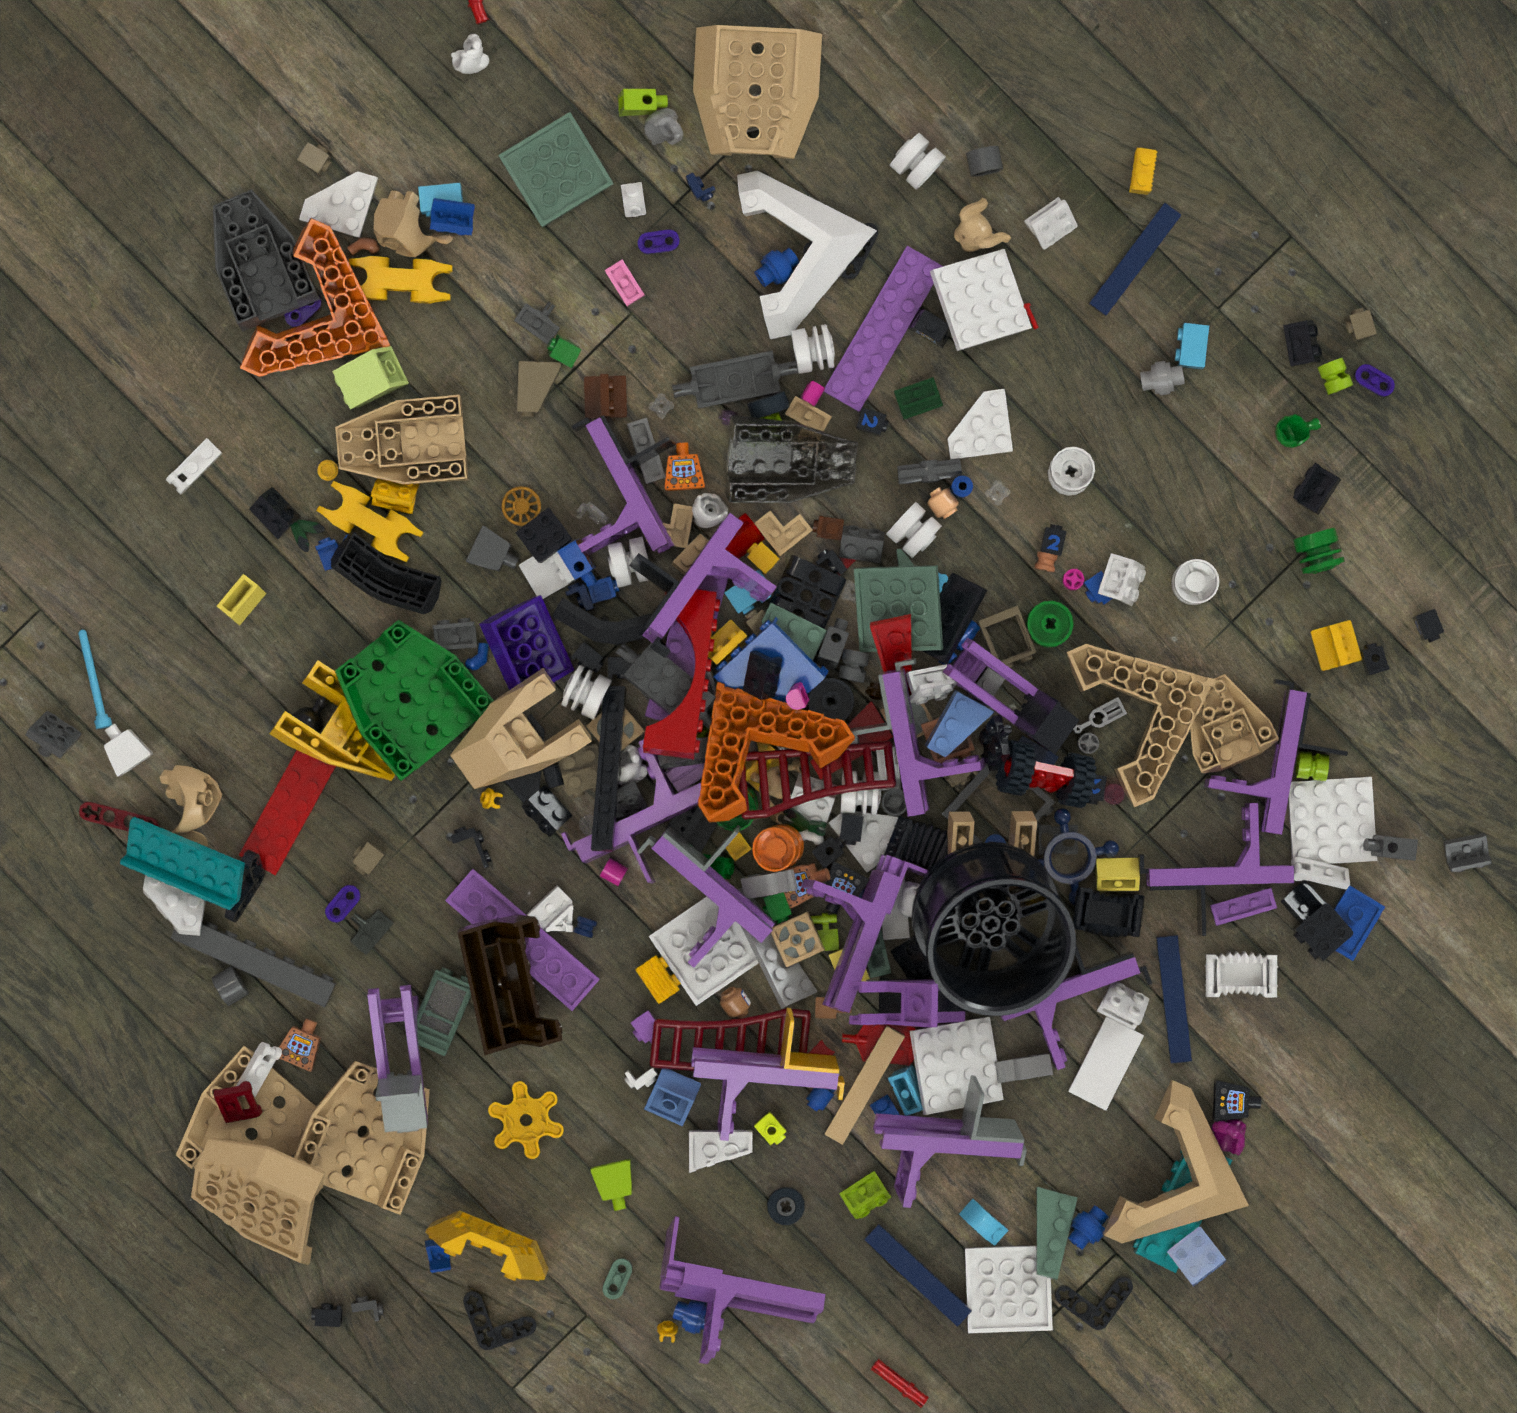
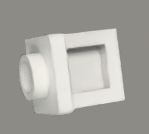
M642 182L621 185L625 217L645 215L646 209Z
M651 1067L636 1079L627 1070L625 1072L627 1077L624 1080L631 1088L635 1086L638 1090L643 1085L649 1087L657 1080L655 1076L658 1073Z

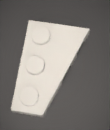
M689 1130V1173L706 1166H713L715 1163L752 1153V1130H733V1134H729L728 1141L720 1140L718 1130Z

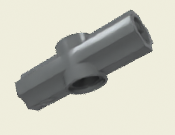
M960 459L921 461L919 464L897 466L899 484L914 482L931 483L938 482L940 479L962 476Z

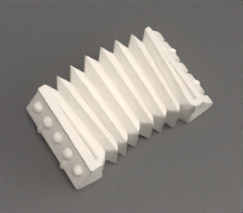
M1228 951L1226 956L1222 953L1219 956L1206 954V997H1219L1221 993L1226 996L1228 992L1233 994L1234 991L1236 994L1242 991L1244 994L1248 992L1252 995L1254 993L1255 996L1260 993L1265 998L1277 997V955L1265 954L1262 957L1260 953L1255 956L1251 952L1248 956L1245 951L1241 954L1235 951L1233 955Z

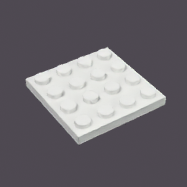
M1005 249L930 271L957 351L1032 328L1027 312L1023 307L1024 304Z
M1372 777L1291 782L1288 808L1292 859L1302 857L1327 864L1377 861V856H1371V851H1364L1363 849L1364 840L1366 838L1372 839L1373 835H1376Z
M707 896L649 936L696 1006L759 963L740 924L736 921L694 968L688 963L690 959L688 954L698 941L700 943L704 941L702 938L711 926L716 927L719 906Z
M990 1017L910 1031L923 1115L964 1108L971 1075L976 1076L984 1092L983 1104L1004 1100L1001 1083H998L995 1066L997 1057Z
M1037 1245L965 1248L967 1306L972 1310L967 1316L968 1333L1053 1330L1051 1279L1036 1275Z

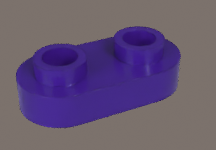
M673 230L647 232L639 237L638 248L644 254L671 252L677 249L680 240L678 234ZM666 238H672L673 243L671 245L666 244ZM647 240L652 242V246L649 248L644 245Z
M321 298L311 306L305 305L286 313V322L292 327L305 324L321 308ZM295 312L299 314L297 320H293L291 317Z
M1361 365L1355 371L1354 377L1356 382L1378 396H1388L1395 388L1394 381L1390 376L1371 365ZM1362 372L1368 373V379L1361 377ZM1383 382L1386 384L1387 387L1385 390L1380 389V383Z
M353 885L344 886L327 905L325 910L326 917L331 922L344 920L361 898L359 889ZM349 891L354 894L352 900H349L346 896ZM334 908L340 909L338 916L333 914Z

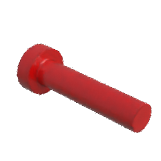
M1026 303L1023 307L1035 330L1039 327L1029 307L1031 304Z

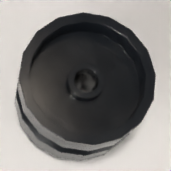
M835 678L823 679L810 691L808 697L809 710L824 714L825 717L835 720L836 718L845 720L852 712L854 706V696L850 687L842 680ZM830 697L835 700L834 705L831 706L827 704V699Z

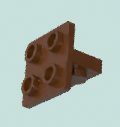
M600 374V376L584 377L585 418L598 419L603 415L609 418L627 417L626 376Z

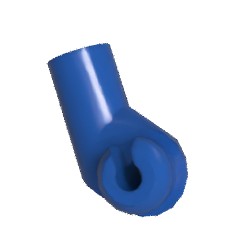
M478 643V654L468 658L465 662L467 669L478 670L487 663L489 649L487 643Z

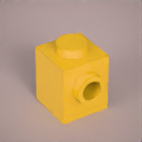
M762 542L759 545L754 543L747 551L749 553L747 559L765 575L780 560Z

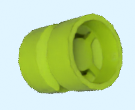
M1343 358L1317 367L1321 379L1326 380L1324 386L1328 395L1353 386L1350 375L1345 373L1347 367Z
M1299 751L1295 777L1308 779L1311 776L1313 780L1326 781L1329 770V755L1317 753L1313 756L1311 752Z

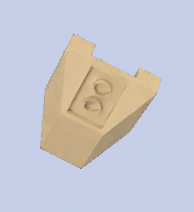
M460 395L396 400L335 427L340 470L404 485L469 480Z

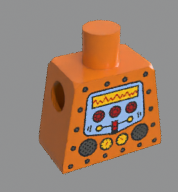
M688 442L677 443L676 455L668 456L665 491L705 489L698 454H689Z

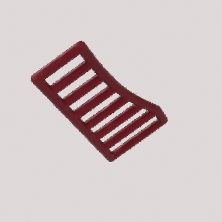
M890 741L850 744L842 753L845 785L832 787L829 763L822 767L824 789L813 792L811 791L808 756H811L809 752L795 749L748 752L746 761H758L762 810L749 811L746 769L744 765L739 783V791L746 800L747 811L743 812L741 817L743 819L767 818L808 801L831 795L893 788L896 786L892 743ZM884 750L887 780L874 781L871 751ZM851 752H863L866 782L853 783ZM800 757L803 795L791 799L787 758ZM779 758L783 802L770 807L766 759Z
M787 1008L761 1015L723 1021L656 1019L653 1024L650 1066L662 1069L694 1070L691 1062L679 1061L683 1029H695V1048H702L704 1029H716L715 1049L723 1050L725 1029L738 1027L735 1051L744 1052L746 1026L759 1023L756 1053L765 1054L768 1021L781 1018L777 1055H781ZM792 1009L793 1017L802 1018L798 1053H807L811 1012L803 1009ZM662 1028H674L671 1061L658 1060Z

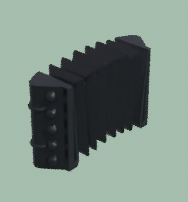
M899 816L896 825H894L889 843H887L884 855L893 856L909 863L913 862L929 870L938 860L948 855L947 831L940 830L936 826L933 827L929 823L926 825L922 821L919 823L916 820L912 821Z
M1077 887L1072 917L1074 928L1091 934H1098L1099 936L1117 938L1119 936L1140 937L1145 895L1131 893L1121 895L1106 894L1091 888Z

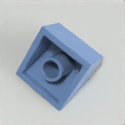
M662 1069L644 1110L683 1126L701 1083L673 1070Z

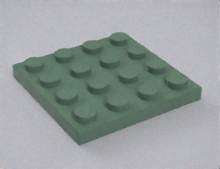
M571 112L498 155L542 228L614 185Z
M938 565L861 567L854 569L860 652H877L870 629V622L911 614L912 651L943 649Z

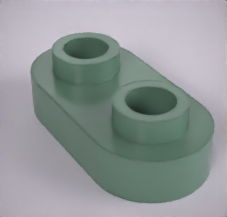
M618 1258L613 1262L603 1284V1293L607 1298L617 1299L623 1294L632 1273V1264L629 1260ZM624 1265L626 1267V1270L624 1272H620L618 1270V1266ZM615 1284L617 1290L611 1291L609 1286Z

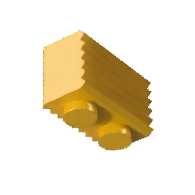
M1136 149L1129 192L1144 195L1151 193L1156 155L1158 153L1156 150Z
M655 955L635 970L657 1003L660 1004L680 990L678 986L681 983L675 974H669L666 969L669 966L662 956L658 958Z

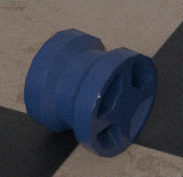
M578 916V923L574 927L573 932L592 938V931L596 927L597 922Z

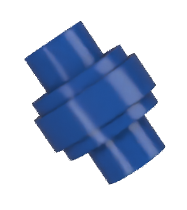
M787 248L782 253L778 250L770 251L763 256L761 260L762 267L754 273L764 287L772 282L776 285L783 284L788 281L793 273L792 268L799 264V260L790 248Z
M1095 1205L1088 1213L1085 1211L1078 1213L1072 1220L1071 1227L1074 1231L1068 1239L1081 1250L1088 1243L1093 1245L1095 1242L1098 1243L1104 1236L1105 1228L1102 1225L1109 1217Z
M691 1300L688 1304L678 1301L673 1319L681 1321L682 1328H685V1331L692 1334H700L702 1329L704 1330L707 1303Z

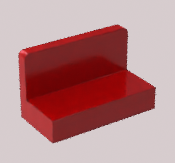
M746 513L738 518L743 524L725 548V550L738 559L748 553V549L754 543L759 544L765 539Z

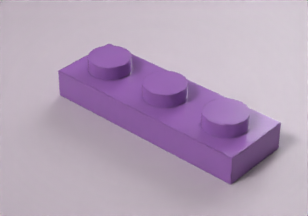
M1267 888L1212 904L1210 908L1215 925L1217 926L1276 909L1277 906L1272 889Z

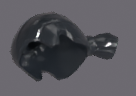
M320 696L313 708H300L292 716L320 733L323 728V719L320 713L328 706L329 701L325 697Z

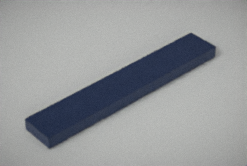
M1163 204L1089 304L1104 316L1109 313L1181 217V214L1168 204Z
M1178 935L1156 937L1170 1063L1192 1061Z
M880 1224L866 1237L865 1241L957 1327L972 1312L962 1300Z

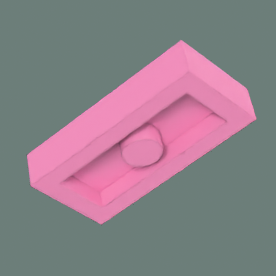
M623 260L605 270V273L627 307L645 296Z

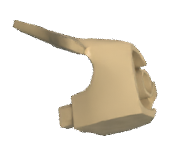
M391 191L388 198H381L374 213V234L378 243L383 247L386 246L396 250L397 254L407 257H417L435 241L448 244L456 236V233L435 231L431 234H423L418 223L420 210L416 207L419 197L410 191L406 192L405 197L398 191Z
M175 765L173 770H164L160 776V781L162 784H168L166 789L167 797L175 799L177 805L184 807L182 819L172 833L207 847V838L194 829L206 824L215 812L222 797L218 783L209 774L193 767Z

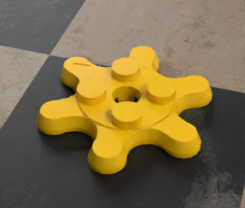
M518 1081L512 1086L514 1098L510 1104L503 1105L499 1102H494L488 1108L489 1115L500 1119L504 1125L503 1131L495 1137L494 1143L499 1149H505L512 1142H520L524 1146L525 1156L529 1159H535L540 1154L538 1142L542 1136L548 1135L553 1138H559L564 1133L563 1126L560 1123L551 1121L548 1116L549 1109L557 1103L558 1099L557 1095L551 1091L544 1093L538 1099H533L528 1094L527 1085L522 1081ZM524 1114H528L532 1118V1123L528 1126H524L520 1122V1118Z

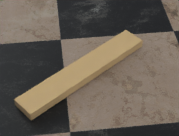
M888 1025L885 1027L824 1135L843 1145L905 1038L904 1034Z

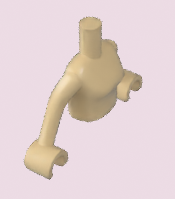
M795 759L792 764H789L788 771L794 770L801 773L799 770L800 759ZM776 766L767 771L769 795L782 799L781 779L776 774L780 773V768ZM753 772L750 779L760 784L759 774ZM770 800V807H773L774 804ZM779 812L770 816V819L778 824H782V822L778 821V816L780 814L784 815V813Z

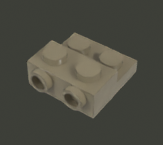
M597 743L583 747L558 761L568 796L572 795L573 798L585 795L584 791L593 789V793L596 791L599 755Z

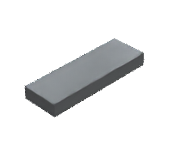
M647 418L627 424L636 454L655 444ZM659 455L640 465L646 484L666 478Z

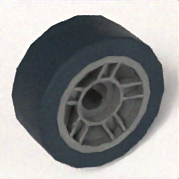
M785 391L754 400L747 404L752 419L765 417L790 407Z

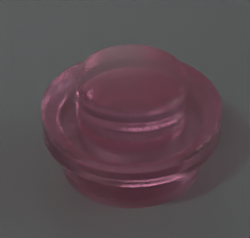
M1118 784L1108 785L1104 792L1105 801L1112 805L1122 802L1125 795L1123 788Z

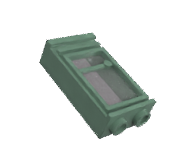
M444 967L441 970L436 969L417 1014L418 1045L446 1056L470 1001L471 992L466 976L461 975V978L453 976L454 972Z

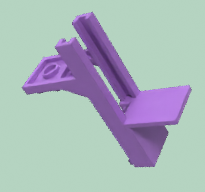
M643 739L639 741L640 747L637 749L641 758L645 761L647 760L649 764L646 768L651 779H656L654 805L615 823L613 851L630 844L647 882L652 884L656 881L643 853H637L640 847L635 836L692 808L698 807L701 783L675 794L664 769L659 766L657 755L643 753ZM561 833L568 850L573 851L576 849L581 861L584 863H589L610 853L591 850L592 834L572 844L568 833Z

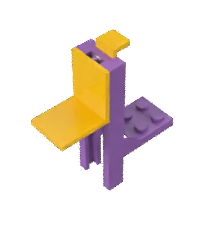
M791 1008L786 1009L781 1055L693 1047L691 1066L694 1067L693 1077L723 1080L717 1123L720 1140L728 1141L729 1134H733L734 1121H732V1114L736 1113L735 1098L748 1082L837 1090L838 1100H843L845 1082L843 1076H839L836 1056L791 1052L794 1017Z

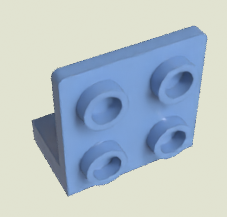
M1201 1227L1196 1228L1167 1251L1193 1287L1226 1262L1224 1256Z

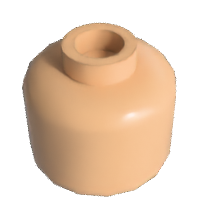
M939 487L930 493L931 498L927 504L937 518L943 517V519H946L958 511L956 507L959 505V502L949 488L942 490Z

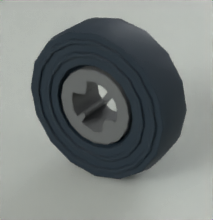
M782 1187L770 1195L767 1202V1210L770 1217L776 1223L791 1225L802 1217L805 1204L802 1195L797 1190L790 1187ZM787 1200L790 1202L791 1210L784 1212L780 1204L782 1201L786 1203L785 1201Z

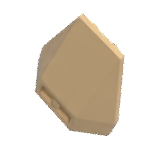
M1225 674L1214 678L1216 680L1190 728L1193 756L1201 773L1219 772L1260 755L1279 740L1269 718Z

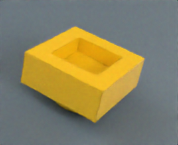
M740 832L726 847L734 861L752 849Z

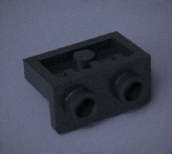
M1313 320L1283 325L1290 367L1321 362L1322 350L1317 343L1316 337L1318 336V328Z

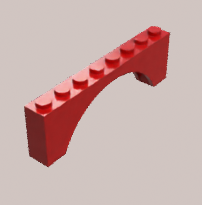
M697 589L675 619L687 634L694 650V677L682 703L666 718L646 727L643 753L694 759L695 753H699L700 740H697L698 732L702 733L703 720H700L701 712L705 713L706 707L703 693L708 692L709 686L706 672L711 671L712 659H708L709 651H714L715 639H711L712 631L716 632L718 622V619H714L715 611L719 612L720 599H717V592Z

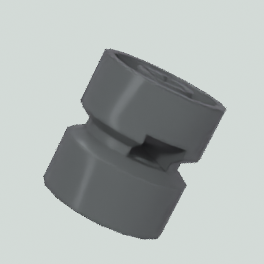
M844 649L841 659L844 665L840 666L838 678L864 683L866 676L864 667L868 666L870 654Z
M895 788L886 791L882 797L884 811L892 816H900L906 812L907 808L902 790Z

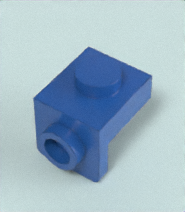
M611 576L597 580L596 583L588 587L592 604L617 597L616 592H619L616 579L612 580Z
M434 1240L425 1241L430 1272L451 1270L450 1255L444 1253V1249Z

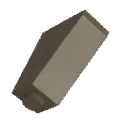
M519 361L517 412L522 413V417L532 418L534 414L540 413L562 369L561 362Z

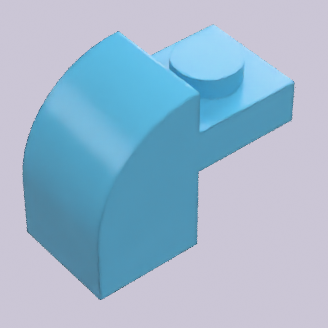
M974 1199L959 1213L972 1228L994 1246L1009 1231Z

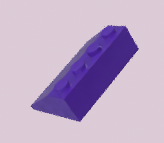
M541 595L499 612L479 623L509 690L542 668L545 669L553 682L574 671V667Z

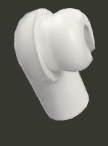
M808 829L799 832L803 841L809 840L814 842L815 845H820L824 842L823 836L809 832Z

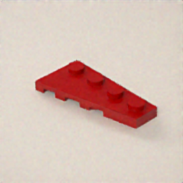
M911 614L870 622V629L883 672L896 670L895 663L897 661L912 659ZM912 665L903 666L905 674L912 671ZM907 681L909 695H912L911 690H910V687H909V684H908V681Z
M871 701L847 726L851 729L881 724L884 721ZM889 730L858 735L860 743L887 741L893 737ZM851 752V762L862 756L863 752ZM842 754L838 759L830 763L831 773L843 767ZM812 759L810 763L821 780L823 779L822 768H819L815 760Z

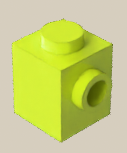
M771 1111L754 1124V1127L770 1145L773 1143L778 1145L786 1138L784 1134L787 1130Z

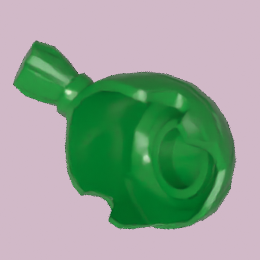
M1297 414L1284 416L1276 423L1275 436L1278 442L1285 447H1298L1309 439L1310 431L1320 429L1321 424L1318 418L1306 422Z

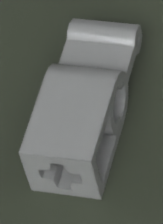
M1116 697L1092 710L1088 715V721L1081 725H1076L1072 731L1073 733H1080L1083 728L1089 725L1094 728L1103 727L1126 715L1127 712L1119 697ZM1116 707H1118V709H1116V710H1114L1113 712L1107 714V712H1109V711L1115 709ZM1099 712L1102 714L1101 724L1093 722L1092 719L1095 718L1094 713Z
M794 869L753 874L741 878L743 893L748 899L798 890Z
M1049 1053L995 1062L998 1083L1053 1075Z

